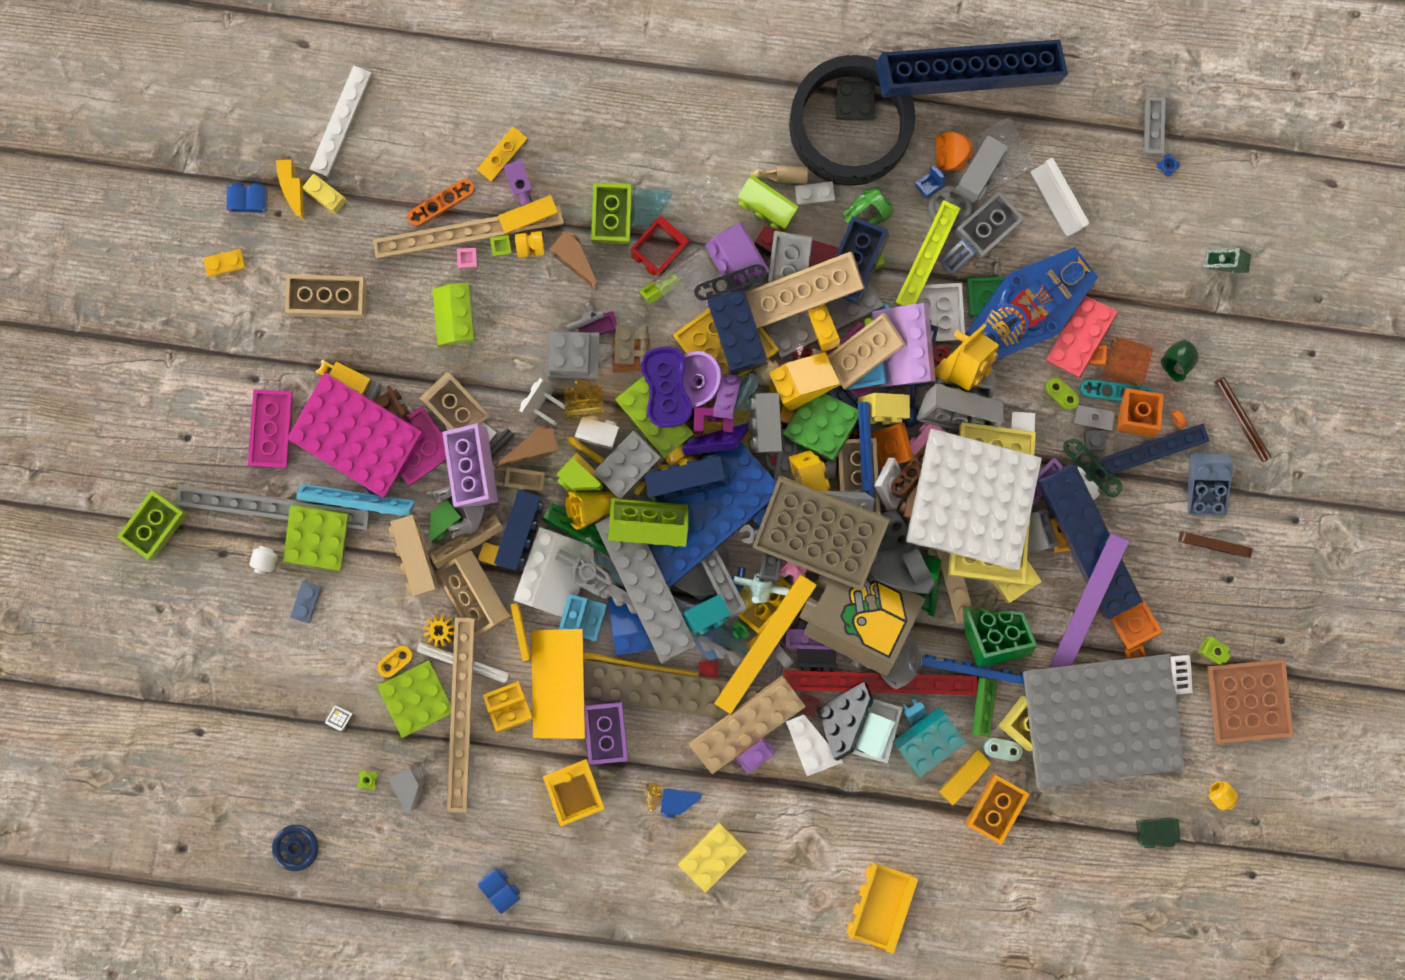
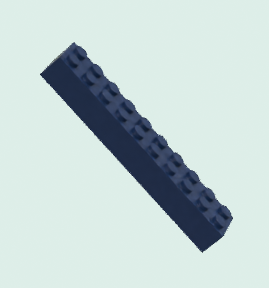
M1060 39L882 52L876 61L883 98L1060 84L1068 75Z

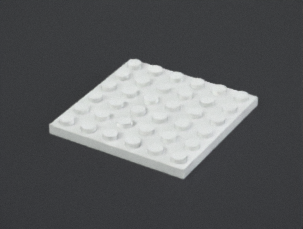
M930 429L906 542L1019 570L1042 458Z

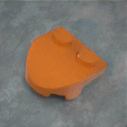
M946 132L935 136L936 168L941 169L944 173L964 170L967 167L965 165L967 160L971 159L973 155L971 139H968L964 133Z

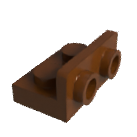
M388 385L386 387L388 392L373 400L408 423L411 422L408 417L410 412L405 403H400L399 400L402 397L397 389L393 390Z

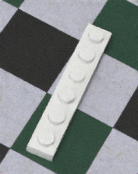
M353 65L311 164L310 170L327 178L329 177L370 81L371 72Z

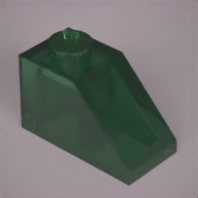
M1206 249L1204 268L1230 273H1249L1252 254L1242 249Z

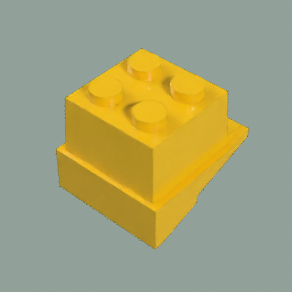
M985 324L970 337L959 330L954 333V337L962 341V343L947 359L944 358L935 368V376L946 383L951 381L970 391L974 386H978L981 383L983 377L987 378L993 369L991 364L998 356L996 352L999 345L983 334L986 327Z
M587 759L543 776L560 827L605 809Z

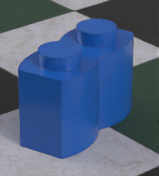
M232 183V186H227L226 209L229 212H267L268 189L263 187V184L252 183L251 186L245 187L242 183Z
M495 868L478 881L477 885L498 912L502 914L520 900V891L514 884L510 885L506 880L508 876L503 869L498 870Z

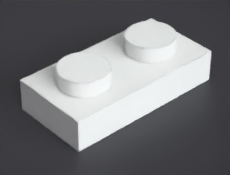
M833 182L794 187L797 206L835 201Z

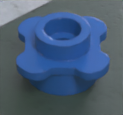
M1170 154L1164 155V159L1157 163V168L1161 169L1167 177H1170L1172 172L1180 166L1179 162Z

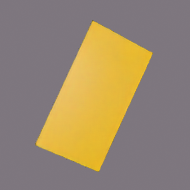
M583 629L531 630L533 738L585 739Z

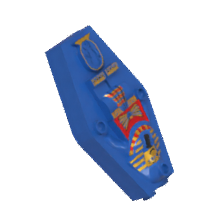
M1075 247L1013 271L1002 279L965 334L970 337L985 324L986 327L983 334L999 345L996 352L998 353L996 360L1052 338L1065 326L1098 276Z

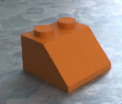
M1126 388L1118 412L1117 431L1155 437L1161 431L1164 394Z

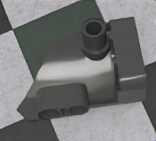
M892 509L880 514L890 518V521L869 572L875 580L906 591L929 594L935 586V582L918 547L913 543L906 542L908 529L899 511Z

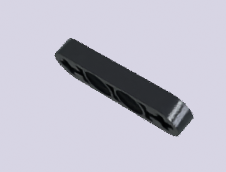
M755 264L701 283L696 286L694 294L698 300L704 301L759 282L766 277L767 272L763 265ZM756 267L758 270H762L760 278L757 276L750 277L752 281L749 282L746 270H748V274L755 272ZM736 274L744 276L743 284L738 285L735 283L734 277ZM719 280L726 282L727 287L724 291H719L716 287ZM709 283H712V288L716 294L713 295V291L707 292L706 297L699 294L702 286L704 289H708L711 287Z

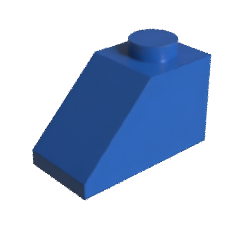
M664 788L660 813H664V817L676 818V815H681L702 798V793Z

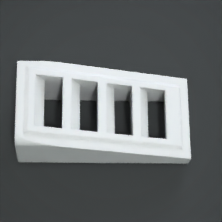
M1190 655L1169 657L1175 694L1193 693ZM1184 661V665L1176 666V662ZM1185 669V673L1176 674V670ZM1177 677H1186V680L1177 681ZM1177 685H1187V688L1177 689Z

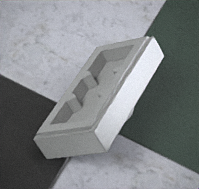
M1078 405L1073 424L1112 431L1115 412Z

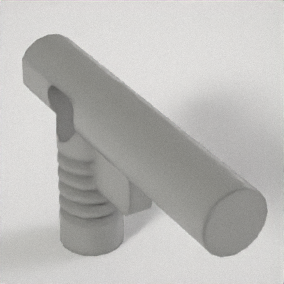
M587 301L585 303L587 312L581 314L582 319L567 325L569 332L604 318L602 310L596 312L592 301Z

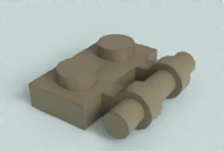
M616 325L615 364L634 365V357H640L641 365L643 356L648 352V340H650L648 326H641V333L638 334L635 333V326ZM635 340H640L639 351H634Z

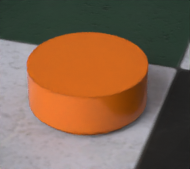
M1179 410L1170 413L1172 421L1179 429L1187 426V421Z

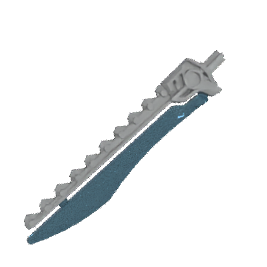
M588 544L584 545L578 557L561 549L559 550L555 559L572 568V583L597 596H601V598L607 599V597L611 596L616 606L627 604L630 613L637 614L628 593L613 585L608 573L595 565V562H597L598 565L609 571L612 581L625 587L612 562L601 554H593V549ZM673 597L681 615L697 606ZM726 624L716 629L713 626L710 627L711 630L706 635L713 638L712 641L704 636L698 638L695 635L692 637L694 642H700L704 651L714 649L720 659L728 656L733 666H739L742 659L719 646V643L744 657L749 651L740 638L736 639L732 634L733 631Z

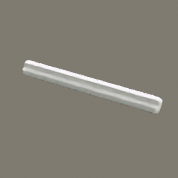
M423 642L418 644L417 652L453 664V653ZM473 661V672L503 683L507 682L509 673Z

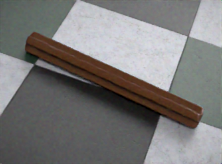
M1224 377L1216 380L1215 384L1261 462L1271 459L1269 451Z

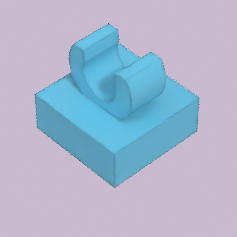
M912 699L914 706L908 708L906 704L903 705L904 713L911 725L928 715L922 703H917L915 699Z

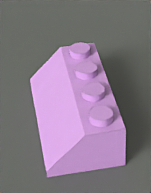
M476 423L442 432L453 506H481L498 502L487 427Z

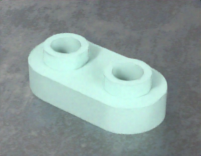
M989 738L983 745L985 754L992 758L1017 761L1023 753L1022 747L1013 741ZM996 744L997 750L993 752L991 746ZM1011 748L1016 749L1015 755L1010 754Z

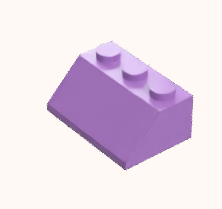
M742 222L715 236L705 245L722 276L755 264L763 265L767 274L770 272ZM756 267L755 272L750 274L746 270L749 282L752 281L750 277L757 276L760 278L762 270H758ZM736 274L734 277L735 283L738 285L744 283V276ZM753 284L748 285V286H745V287H742V288H744V290H745V289H748V288H749L750 286H752Z

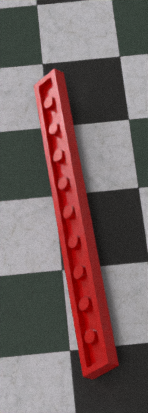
M784 670V678L793 690L847 692L865 682L868 684L870 692L977 695V676L917 674L905 686L896 689L883 679L881 673Z

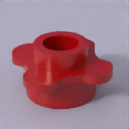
M934 346V365L940 363L944 358H948L950 349L947 346L939 348Z

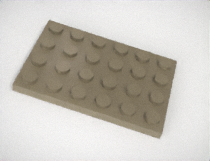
M780 475L752 548L862 591L890 518Z

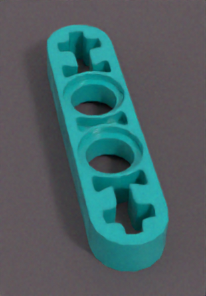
M1087 379L1079 386V391L1084 397L1122 402L1121 391L1124 388L1153 392L1148 387ZM1089 383L1090 387L1097 388V384H1100L1098 388V395H1096V390H1091L1089 393H1087V390L1084 389V386H1087ZM1104 386L1112 388L1110 396L1103 394L1102 389Z

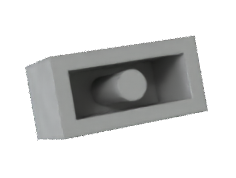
M1047 509L1031 513L1028 538L1029 553L1033 554L1058 546Z

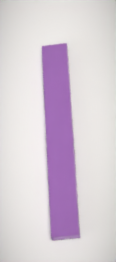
M1112 532L1110 533L1049 668L1073 664L1129 543L1128 539Z

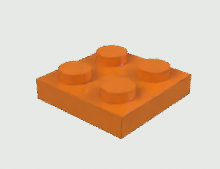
M899 423L871 432L872 438H876L877 459L880 470L888 458H895L898 465L913 459L905 423Z
M1142 599L1143 602L1110 619L1127 651L1163 633L1144 599Z

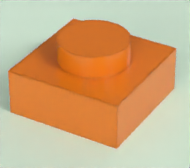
M1099 345L1088 365L1106 366L1107 345Z

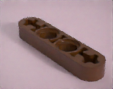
M927 442L892 482L891 490L896 498L906 497L919 482L922 468L919 459L924 457ZM910 471L917 472V476L914 478L907 477V474ZM903 486L904 490L897 491V487L901 488Z
M1180 532L1178 542L1245 558H1251L1253 548L1187 532Z

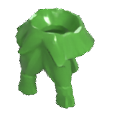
M872 187L863 190L864 194L860 195L843 212V215L846 217L844 219L845 222L849 223L852 216L856 217L870 204H873L878 209V212L869 223L878 225L891 217L893 207L889 199L881 194L879 187Z

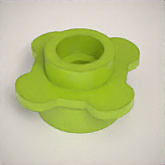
M361 770L357 787L359 789L368 788L370 791L375 790L378 774L374 771L366 772Z

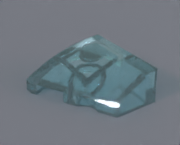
M635 187L633 191L631 226L651 227L657 220L656 218L659 213L662 212L669 197L672 196L673 191Z

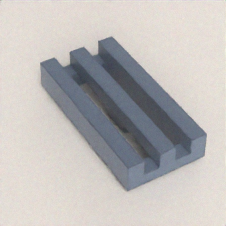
M966 237L939 261L951 275L955 274L978 252L976 248H972L971 242H967L968 239ZM963 245L965 248L947 264L946 260ZM966 251H969L970 253L954 269H952L951 266Z

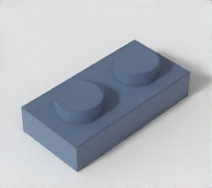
M302 581L290 618L310 623L322 587Z

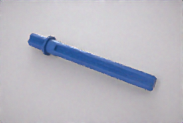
M859 402L858 415L862 489L860 491L866 492L874 498V490L876 488H874L870 404L869 402Z

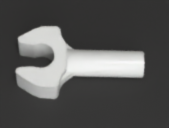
M749 524L744 525L739 532L748 531L750 532V537L742 539L741 542L751 544L754 542L759 528L754 529Z

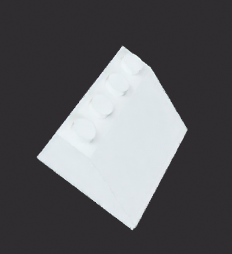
M539 527L513 600L563 617L569 594L578 596L581 587L571 582L572 568L559 562L555 557L560 549L578 557L585 543Z

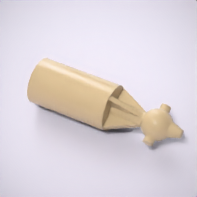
M777 166L767 171L758 168L750 172V175L752 174L759 180L766 177L776 183L807 184L808 167Z

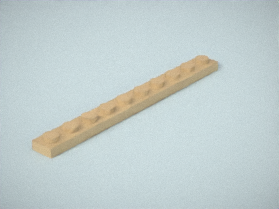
M560 205L556 206L558 214L508 234L504 233L497 216L373 239L376 259L490 239V237L564 225Z
M455 617L447 812H467L475 618Z

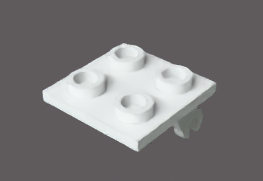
M540 378L538 382L533 384L529 396L522 401L519 411L533 422L539 416L556 426L557 423L539 411L543 403L548 399L564 410L568 407L551 396L554 389Z

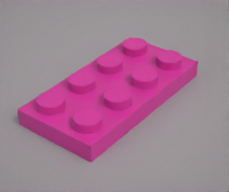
M253 389L248 466L288 468L290 440L287 437L290 434L292 391Z

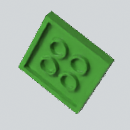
M824 393L799 407L784 431L783 436L834 462L859 421L858 409Z

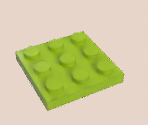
M290 505L283 562L340 571L342 569L349 514Z
M430 660L377 685L402 738L451 714V702Z

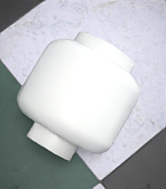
M259 546V548L253 550L249 565L255 568V573L265 575L266 572L274 570L277 554L274 553V549Z

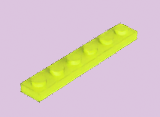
M943 200L897 297L896 305L916 304L960 211V207Z

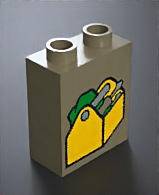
M870 572L862 591L820 575L816 586L824 589V592L819 601L809 597L799 617L808 622L803 635L887 676L906 641L925 598L911 591L881 583L875 580Z

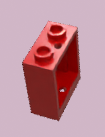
M660 215L630 249L631 257L638 264L642 262L647 266L645 269L652 276L656 274L660 277L689 245V239ZM660 228L678 243L679 247L658 269L639 250Z

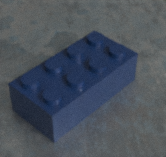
M853 216L835 257L853 252L865 289L844 296L842 299L860 305L889 237V232L887 229Z
M744 288L707 299L730 373L737 375L767 365V356Z
M717 455L707 456L706 460L698 461V459L690 460L686 465L682 466L673 464L665 470L653 469L649 471V474H644L649 498L654 502H665L731 486L727 463L720 456L717 457Z
M521 490L517 491L494 564L518 572L520 568L524 569L527 560L524 555L526 550L529 551L533 540L530 537L532 532L537 530L539 522L536 519L538 513L542 514L545 505L540 496Z

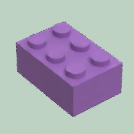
M623 702L585 705V731L589 765L628 761Z

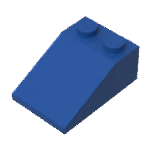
M608 598L616 656L653 650L654 647L638 614L630 613L627 604L616 606L613 598Z

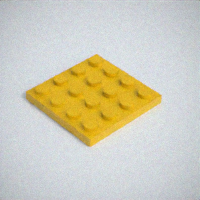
M709 309L673 334L674 339L686 354L694 351L708 353L718 361L722 370V376L723 374H731ZM763 328L757 329L767 359H770L779 352V348ZM754 369L737 374L735 376H742V378H744Z

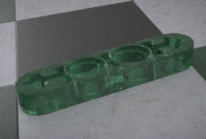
M1070 438L1064 443V452L1083 469L1086 475L1107 496L1116 497L1122 492V483L1080 440ZM1069 443H1076V450L1078 452L1083 450L1084 452L1080 454L1078 458H1076L1075 455H1077L1078 453L1075 450H1069ZM1085 455L1091 458L1089 466H1085L1081 462V458ZM1097 469L1104 471V479L1100 480L1095 477ZM1108 477H1110L1111 480H1109L1108 482L1112 486L1116 484L1118 486L1116 488L1118 492H1110V485L1108 483L1103 485L1102 483L1105 482L1108 479Z

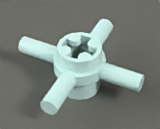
M760 573L755 574L753 580L734 576L733 579L734 584L750 587L753 603L768 602L771 593L786 596L790 590L789 588L776 586L772 581L759 579Z

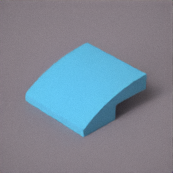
M569 594L559 630L583 629V638L597 642L608 605Z

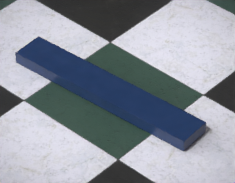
M1203 423L1095 460L1100 477L1103 478L1209 442L1210 440Z

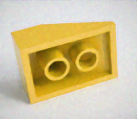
M826 352L785 363L769 372L783 404L790 412L841 385Z

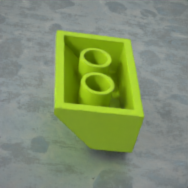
M752 174L737 198L738 205L746 211L750 209L755 213L754 216L760 221L766 220L770 223L771 228L784 232L797 215L799 208Z
M469 283L448 284L432 289L437 345L475 343L471 286Z

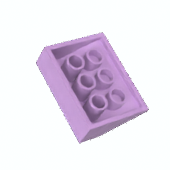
M920 303L872 311V320L882 313H886L906 343L904 347L885 360L888 384L879 385V388L936 382L929 305Z

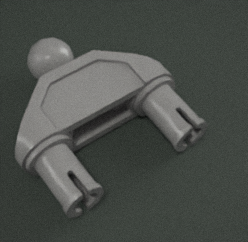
M450 483L449 486L434 491V496L442 494V496L435 498L437 502L452 497ZM483 505L458 507L463 522L448 528L449 532L457 530V532L450 534L452 538L467 532L472 534L477 531L484 512Z

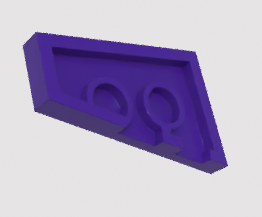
M745 423L734 426L733 433L720 430L692 437L687 440L682 448L684 455L737 449L749 430L748 425Z

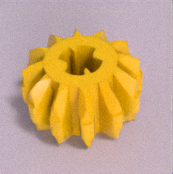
M443 614L440 617V621L438 616L434 615L435 622L427 619L430 626L424 625L423 628L429 630V632L423 635L424 637L431 636L427 641L428 643L433 642L435 639V647H438L440 641L444 647L446 646L445 639L450 643L453 641L449 635L454 636V632H450V629H453L455 624L449 626L448 624L452 619L448 618L445 621V615ZM437 626H438V627L443 626V630H442V631L444 632L443 635H442V634H438V635L436 634V632H437L436 627H437Z

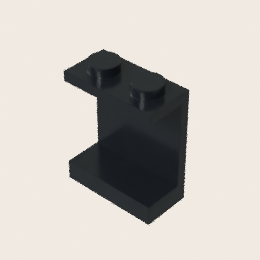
M798 620V629L805 630L808 622ZM798 649L797 667H802V671H813V667H821V671H832V668H837L836 651L827 649Z

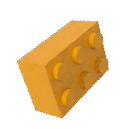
M992 773L964 824L1002 845L1030 794Z

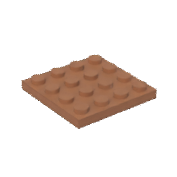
M1285 659L1207 666L1216 744L1294 736Z

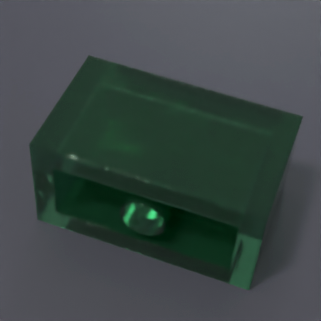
M1175 817L1136 820L1138 844L1144 845V848H1155V844H1163V847L1175 846V843L1181 842L1179 819Z

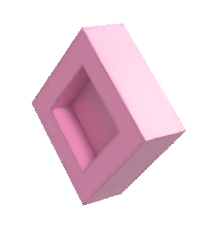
M476 248L457 249L458 269L478 268Z

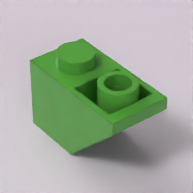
M447 499L431 512L429 540L433 543L443 540L447 536L445 533L449 530L448 528L461 523L460 520L463 519Z

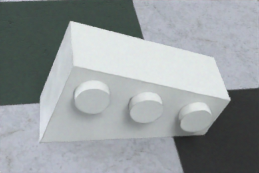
M804 714L785 721L806 776L843 763L841 759L837 761L833 758L829 744Z

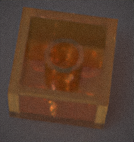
M1116 337L1112 340L1102 376L1130 385H1143L1154 348Z

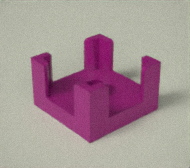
M694 407V434H703L704 420H708V422L723 420L722 430L733 433V418L714 417V408Z

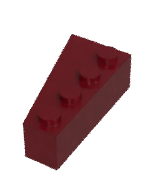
M764 226L754 243L756 248L771 256L774 232L784 231ZM813 240L809 267L835 258L839 247Z

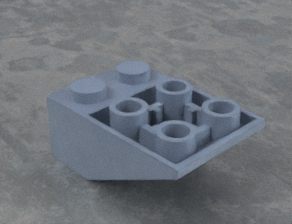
M1190 453L1188 468V515L1226 516L1234 462L1229 454Z

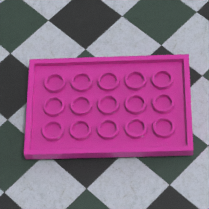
M324 372L287 439L382 498H386L423 431L327 372Z

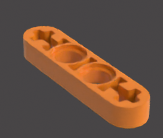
M468 179L460 180L413 208L408 213L409 222L415 227L422 226L471 197L475 192L473 183ZM464 184H466V186H469V185H470V187H469V192H467V193H466V191L460 192L459 194H460L462 197L458 198V195H457V193L454 191V189L457 188V190H458V192H459V191H461V190L463 189L462 185H464ZM446 194H454L455 199L452 203L445 202L444 197ZM431 203L438 204V210L434 213L428 211V206ZM423 208L425 209V212L429 215L428 217H426L425 214L420 216L419 222H417L416 220L412 221V219L414 218L413 215L415 213H417V215L423 213V211L421 210Z

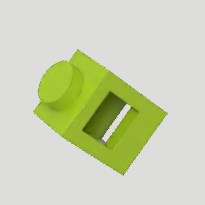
M1212 636L1205 638L1197 652L1217 665H1221L1222 662L1225 664L1231 655L1229 653L1230 648ZM1216 648L1220 649L1218 655H1216L1214 652Z

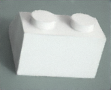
M587 415V418L582 416L575 438L578 441L614 451L620 428L613 421L606 420L604 423L598 421V417Z

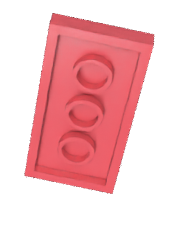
M1085 295L1063 329L1046 361L1081 378L1118 315V311Z

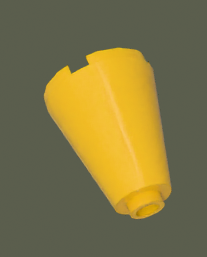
M571 491L567 493L569 497L565 498L566 513L568 518H572L574 522L571 525L575 529H582L609 515L611 498H619L613 492Z

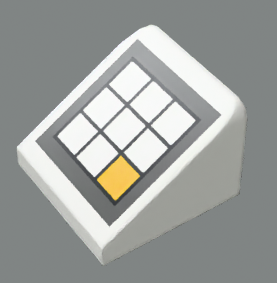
M335 705L325 724L339 731H344L353 713Z

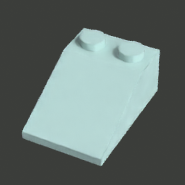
M867 711L865 716L866 722L862 732L857 736L855 748L880 759L895 722Z

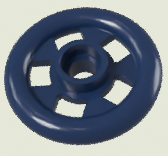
M302 825L284 827L276 834L272 843V854L279 866L288 871H301L308 868L318 855L319 847L316 836L310 829ZM297 832L305 835L303 841L296 838ZM287 835L291 839L285 845L282 839ZM294 844H297L299 846L298 851L293 850L292 847ZM305 844L311 845L310 853H304ZM284 849L286 850V853L289 855V857L286 859H284L280 853ZM301 856L303 862L295 864L294 858Z

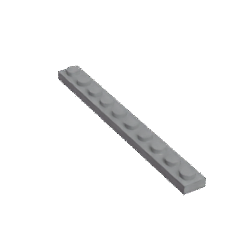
M179 485L177 488L176 505L288 520L290 505L293 504L348 513L347 528L367 530L369 526L370 511H362L356 508H342L335 505H323L320 503Z

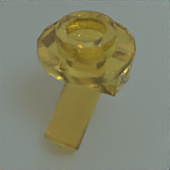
M648 783L645 786L648 811L656 810L654 798H661L663 793L659 785Z

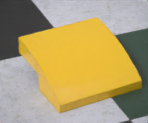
M519 681L483 694L496 733L533 720Z

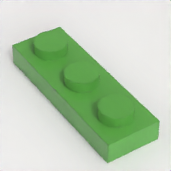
M979 677L972 735L990 737L997 679Z

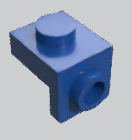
M932 165L930 173L916 181L915 187L928 199L945 187V174L941 169H937Z

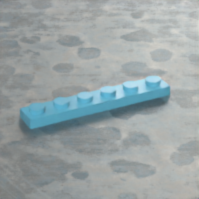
M302 484L297 491V500L317 502L323 505H337L342 508H356L362 511H376L381 514L389 513L400 517L411 515L415 506V501L387 496L382 498L374 494Z

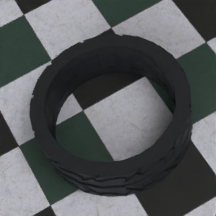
M838 56L819 64L801 82L792 102L789 130L791 143L797 156L808 167V170L828 182H833L836 185H864L885 176L895 168L904 156L914 132L916 116L914 114L913 97H891L899 115L900 132L897 143L889 153L879 160L860 166L841 165L830 161L812 146L803 125V108L807 100L816 89L836 78H863L875 81V84L880 87L876 67L877 60L869 56Z

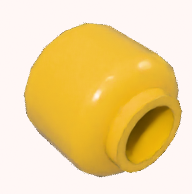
M1217 781L1212 784L1209 789V798L1220 810L1234 808L1238 800L1237 791L1226 781Z

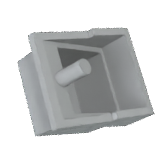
M549 331L547 379H598L600 333Z

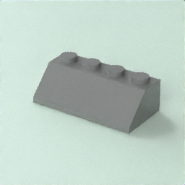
M936 384L926 392L917 415V421L959 431L961 422L998 427L1003 423V402L994 398L979 396L976 393L964 392L961 389L949 388L943 384Z

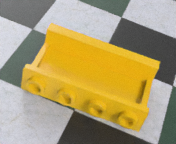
M872 862L871 866H867L865 872L867 879L865 885H861L858 894L861 898L859 903L854 905L852 914H855L853 922L849 921L846 932L849 933L848 937L852 940L856 939L894 954L918 878Z

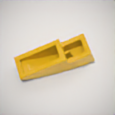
M276 160L277 174L284 196L300 220H304L303 182L300 178H295V164L292 160Z
M977 749L937 791L951 805H954L986 771L991 762Z

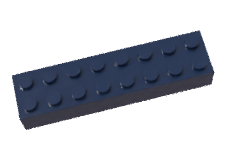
M1068 464L1037 480V484L1087 584L1110 533L1075 464ZM1122 558L1099 606L1102 616L1108 620L1143 602Z

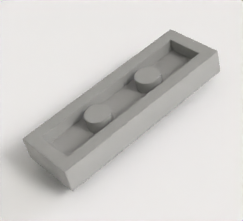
M1166 97L1145 98L1144 154H1164Z

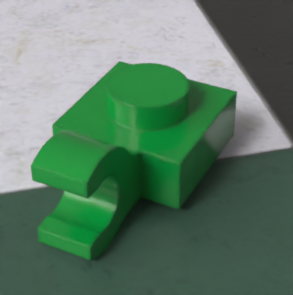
M738 620L732 624L734 629L731 631L736 639L742 637L745 640L750 636L744 624L741 625Z

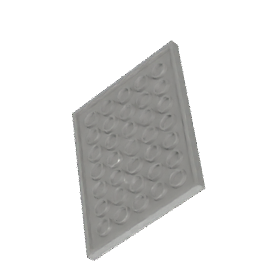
M1162 654L1023 671L1037 788L1185 769L1175 686L1172 681L1169 658L1171 655Z

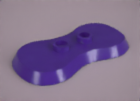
M666 346L652 349L641 360V372L650 390L647 414L654 425L662 428L682 425L688 421L692 414V403L683 385L686 365L685 358L680 350L674 347Z

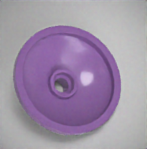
M694 351L683 355L686 363L683 385L691 400L692 408H699L711 402L717 395L722 383V370L718 361L713 356L702 351Z

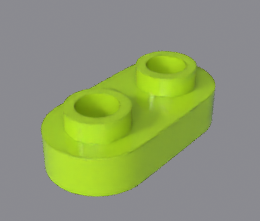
M1052 378L1046 382L1045 392L1061 408L1072 410L1078 406V395L1061 379ZM1053 384L1058 385L1059 389L1057 391L1053 389ZM1067 397H1071L1073 402L1068 403Z

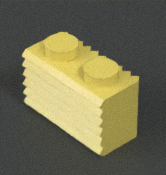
M315 174L303 186L307 194L334 215L338 214L347 202L344 196Z

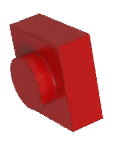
M718 661L699 662V676L719 678Z

